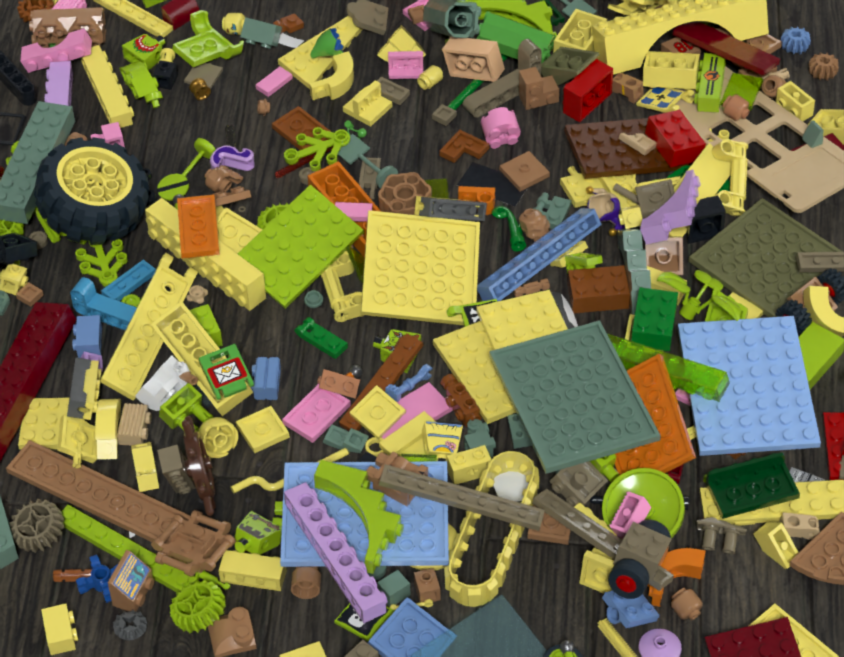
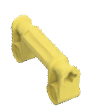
M724 139L712 148V154L717 160L731 163L730 191L722 190L714 196H719L727 214L741 216L745 212L744 200H746L748 163L746 150L748 149V144Z
M345 251L321 274L330 306L335 312L334 318L337 322H344L364 316L361 315L362 292L344 295L339 277L350 275L355 270L353 257L349 251Z

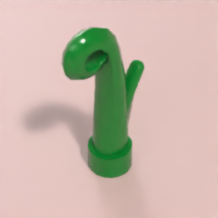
M495 207L492 210V215L495 218H507L512 250L516 252L524 250L526 243L520 223L518 225L514 214L507 207Z

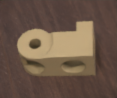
M782 513L779 522L783 523L790 537L814 539L820 533L817 517L804 514Z

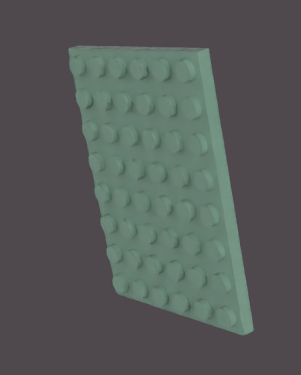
M600 320L489 351V357L545 474L660 441L661 435Z

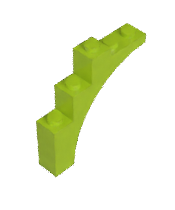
M465 0L476 2L477 6L481 7V15L478 17V20H484L485 13L488 11L557 36L556 32L552 31V9L550 6H547L545 0L527 5L525 0Z
M320 460L314 474L315 488L329 492L343 500L362 520L369 540L365 556V566L367 573L373 574L376 566L379 567L381 564L383 550H387L389 542L395 544L397 537H401L404 524H401V515L386 511L387 502H384V493L369 489L370 481L368 480L367 471Z

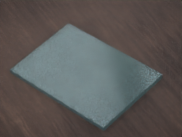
M500 595L413 653L411 657H544L547 650L504 596Z

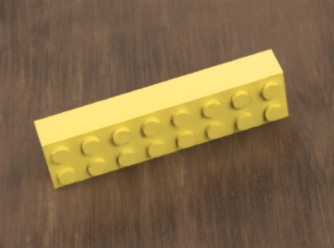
M163 198L145 209L149 236L161 243L165 249L173 252L178 259L181 258L189 267L197 270L203 278L206 277L215 287L222 289L228 297L235 299L240 306H244L250 311L266 299L264 274L219 241L220 255L182 258L178 210Z

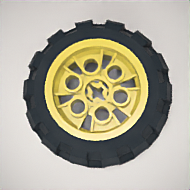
M80 137L70 139L66 146L61 143L52 149L48 156L41 161L37 171L34 196L40 215L43 219H47L48 226L57 234L63 232L67 234L68 240L80 243V240L90 241V245H101L107 239L111 241L121 239L137 227L142 220L147 206L150 187L148 177L145 171H143L141 163L134 154L129 156L125 147L114 143V145L105 143V139L92 137L91 140L84 141Z

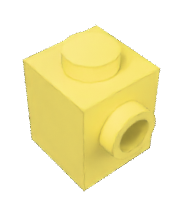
M639 205L621 209L622 214H619L621 225H625L626 229L641 226L643 218Z

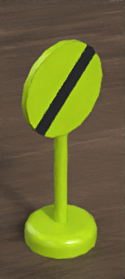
M197 138L194 142V147L198 155L182 174H170L159 182L157 191L161 198L173 201L175 195L181 194L184 196L187 193L189 182L186 175L202 156L210 159L212 153L216 150L210 142Z

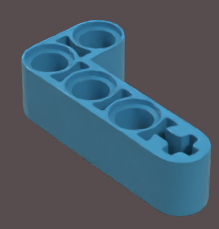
M82 277L70 292L73 307L78 313L85 316L100 315L101 322L126 330L136 310L134 306L96 293L94 283L85 277Z

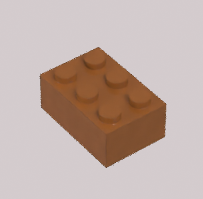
M624 265L568 270L567 285L573 313L629 309L630 291Z

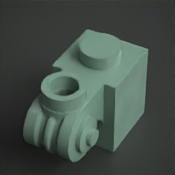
M479 419L469 420L467 423V435H464L465 451L485 445L490 457H493V449L496 448L493 436L490 437L488 424L486 422L482 423Z

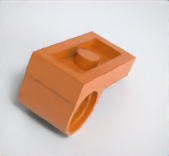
M459 186L458 199L487 203L486 215H490L495 205V188Z

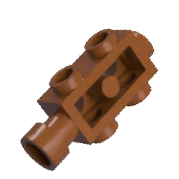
M453 374L444 376L441 380V385L446 390L445 401L449 408L453 407L457 420L462 421L465 427H467L469 420H481L480 409L476 405L475 400L466 391V387L460 382L458 383Z

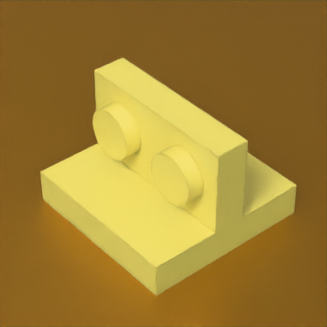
M375 80L343 106V112L371 127L392 108V101L381 96V83Z
M593 548L592 551L587 550L583 556L580 584L601 593L613 591L609 585L608 578L614 567V559L596 548Z

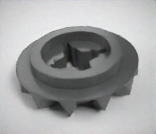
M132 609V611L126 612L124 610L123 614L117 615L116 620L113 622L115 634L123 640H134L141 637L147 629L146 617L142 615L141 611L135 612ZM133 621L134 626H126V622L131 623Z

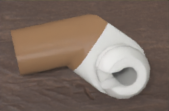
M178 361L174 364L173 369L181 380L190 385L197 384L198 378L191 374L185 362Z

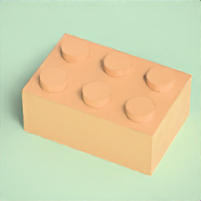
M450 37L442 48L451 77L494 82L498 80L505 69L497 41Z

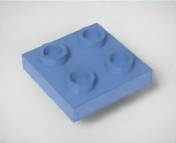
M608 591L602 597L608 605L607 618L612 624L622 622L626 628L655 622L660 616L643 594L635 599H627L619 596L614 591Z

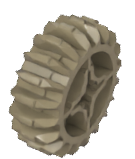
M37 499L35 503L30 500L27 506L23 504L21 510L16 509L17 515H13V521L9 523L14 543L27 552L32 550L35 553L38 549L44 552L46 546L51 548V543L53 541L58 542L56 537L62 536L61 530L65 528L61 510L54 503H50L46 499L43 502Z

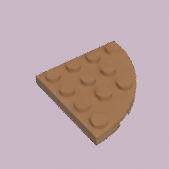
M844 513L838 514L790 561L789 566L813 579L844 585Z

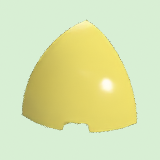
M402 25L392 34L377 54L387 62L388 52L423 51V57L426 55L423 48Z

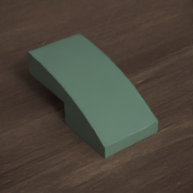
M331 424L323 443L337 449L346 448L349 452L361 453L369 436L352 428L348 432Z

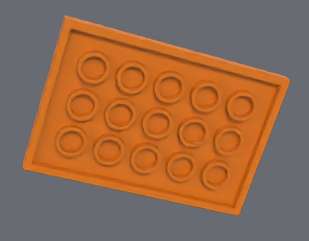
M657 354L627 370L661 437L660 441L615 453V466L619 476L637 468H651L666 473L695 459L696 455L663 356Z

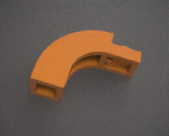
M681 548L670 551L666 554L661 567L673 574V578L685 576L701 579L706 551L693 548ZM648 584L652 605L660 607L664 588L659 591Z

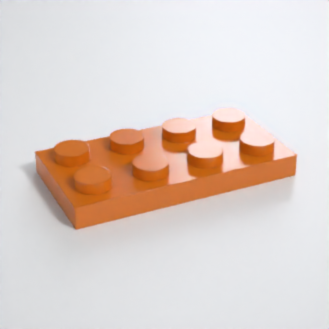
M205 195L177 198L181 257L192 258L220 255L215 196Z

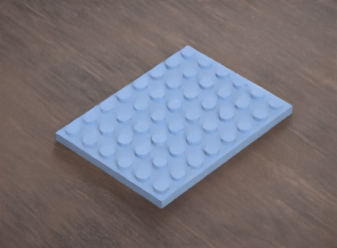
M794 316L678 324L677 329L699 456L820 448L821 441Z
M447 461L410 462L417 466L422 464L428 467V477L447 482ZM320 462L285 463L284 491L305 482L310 489L313 488L317 494L318 501L324 503L328 516L334 518L337 529L346 536L349 547L352 546L355 549L359 562L362 561L365 564V556L369 546L367 531L356 512L343 500L329 492L315 488L314 474ZM332 462L366 471L369 466H373L378 470L380 468L375 465V462ZM370 481L369 489L377 491L373 489V482ZM283 491L281 567L325 566L286 507ZM384 494V502H387L386 511L401 515V524H404V529L401 537H397L395 544L389 542L387 550H383L380 566L449 565L448 505L415 496L410 504L405 506Z

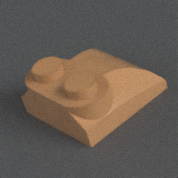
M243 607L233 608L229 614L219 617V621H214L213 626H208L215 657L257 649L248 610Z

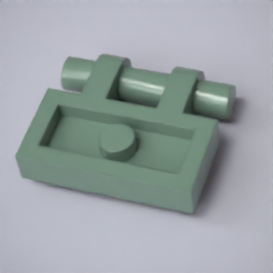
M543 192L537 199V206L533 209L539 210L542 215H545L550 222V228L554 229L566 219L572 205V200L554 196L553 200L550 201L548 200L549 194ZM543 208L548 209L547 212H543L542 210Z

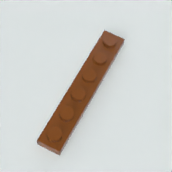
M406 333L339 421L340 426L348 431L351 428L357 431L361 429L362 425L350 416V411L376 385L384 392L389 384L394 385L423 347L422 341Z

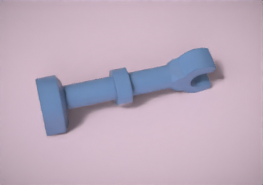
M428 364L423 365L415 376L404 380L401 386L396 387V385L389 384L385 389V393L396 402L400 401L401 394L407 390H412L415 384L421 380L431 378L432 375L428 372L432 370V367Z

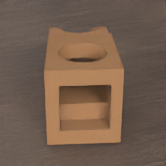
M618 73L613 78L612 91L627 96L630 102L635 103L644 95L643 81L627 74Z

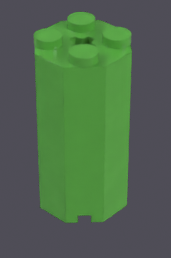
M488 11L485 13L484 23L479 24L480 35H478L477 39L497 41L500 53L518 59L520 43L525 39H530L542 51L541 64L550 57V51L554 47L556 35Z

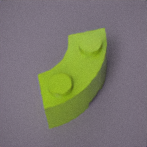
M137 61L119 68L125 84L131 89L135 99L158 91V82L155 77L152 78L145 62Z

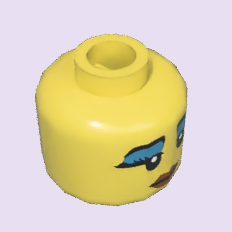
M228 13L222 20L223 30L228 35H241L245 20L244 14Z

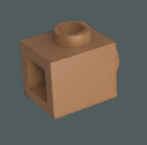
M434 568L415 572L414 585L419 602H424L427 599H431L433 602L441 600L440 586Z

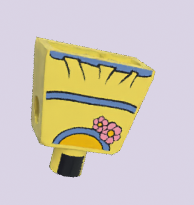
M425 421L422 428V437L426 459L447 461L448 455L457 453L463 425Z

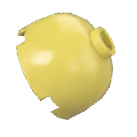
M210 418L203 422L198 430L207 455L211 458L224 457L229 454L227 451L231 448L234 449L237 445L238 431L231 422L224 418Z

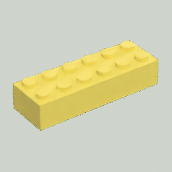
M182 301L151 324L179 362H185L191 374L198 378L197 385L222 416L253 393L249 385L244 381L247 387L246 390L224 398L222 390H220L221 399L216 400L199 364V358L220 349ZM223 356L215 360H212L211 362L212 364H214L224 359H227V357Z

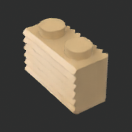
M124 404L117 432L119 445L131 446L142 444L144 440H147L148 428L146 427L147 424H151L152 414L148 411L146 404Z

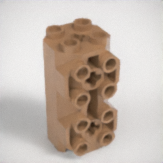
M102 7L33 10L30 13L29 29L30 32H33L31 37L32 44L38 43L43 48H49V44L58 45L67 37L68 33L85 28L92 39L91 47L100 46L101 43H105L106 21Z

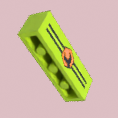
M704 53V59L700 60L694 104H698L697 111L719 112L725 73V58L712 53Z

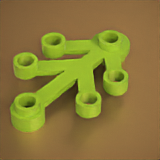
M321 127L313 129L314 138L300 133L296 136L297 144L300 146L305 144L313 146L300 151L293 148L287 149L284 152L285 162L289 165H294L300 158L317 152L314 159L310 161V169L314 172L321 169L320 162L327 148L333 146L331 153L326 156L327 163L332 165L337 162V155L341 147L349 144L350 135L343 129L333 133L323 130ZM325 137V138H328L329 140L323 141V140H319V139Z
M120 239L112 241V248L106 256L102 248L103 244L90 245L95 248L98 258L87 254L83 248L76 250V259L85 261L79 265L80 272L99 278V282L105 287L118 278L117 272L128 261L126 253H118L123 249V242ZM116 256L115 264L109 269L108 265ZM91 264L101 267L102 271L91 268Z

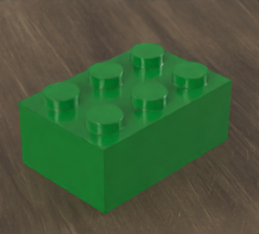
M639 288L632 329V347L670 351L678 292Z

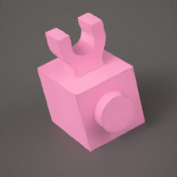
M118 122L102 125V134L90 135L91 139L92 137L105 139V143L111 145L117 143L124 147L123 136Z

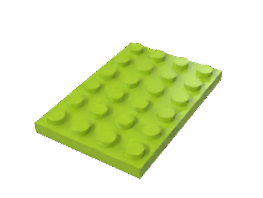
M310 184L255 236L238 255L264 274L266 293L286 309L364 234V230Z

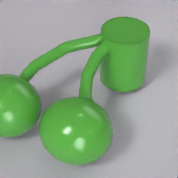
M349 120L344 123L348 133L349 130L358 132V136L361 138L366 136L367 131L364 128L354 130V125Z

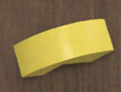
M151 442L131 445L139 492L159 489Z

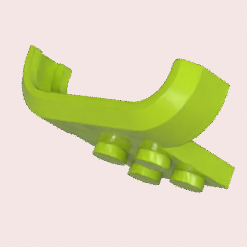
M200 10L190 14L191 26L196 36L173 44L172 48L174 52L192 67H196L219 57L229 59L239 55L242 52L244 41L242 40L239 44L233 45L212 28L208 20V12Z

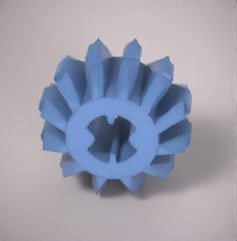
M790 27V29H785L781 36L782 49H786L787 53L793 52V55L795 53L801 55L802 52H806L811 42L809 32H806L805 28Z

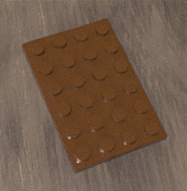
M648 118L565 125L564 132L585 179L676 171L689 164L670 167L656 148L644 156L619 139L620 133L627 135L639 133L647 136L645 130Z

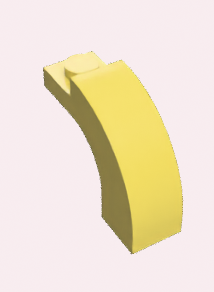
M349 51L332 56L335 73L331 77L309 83L312 100L330 96L331 100H334L351 88L354 81V67Z
M809 286L803 290L804 305L807 308L806 312L811 315L809 318H812V322L843 337L844 317L837 315L832 310L829 304L828 287Z
M100 399L98 401L95 422L97 460L118 459L117 432L118 421L121 418V399Z

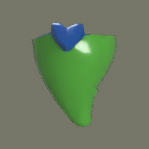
M330 28L320 35L310 53L311 58L314 59L319 56L332 57L343 53L342 49L344 46L341 44V40L337 39L340 36L336 33V28Z

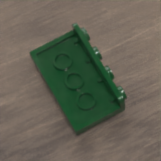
M783 452L772 453L762 458H753L739 464L734 463L720 469L715 468L707 473L706 485L722 519L800 498V492L785 464Z

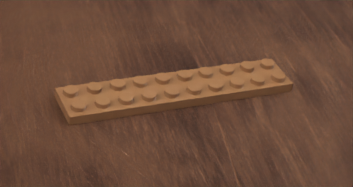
M31 440L27 442L6 467L7 473L150 542H153L155 538H159L171 524V519L175 515H180L186 521L190 519L189 515L82 464L80 468H75L72 466L73 460ZM170 537L165 542V544H169V542L171 541Z

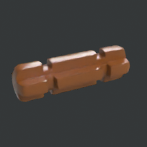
M65 569V572L54 570L53 580L54 582H63V580L65 582H76L78 578L90 577L92 569H85L84 571L82 569Z

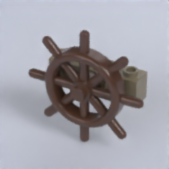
M186 416L182 421L188 459L185 458L178 445L159 449L157 451L161 469L176 493L187 494L191 492V489L196 488L201 501L204 502L206 514L211 516L216 508L213 498L215 496V485L211 471L213 468L210 456L208 457L200 433L195 431L192 417Z

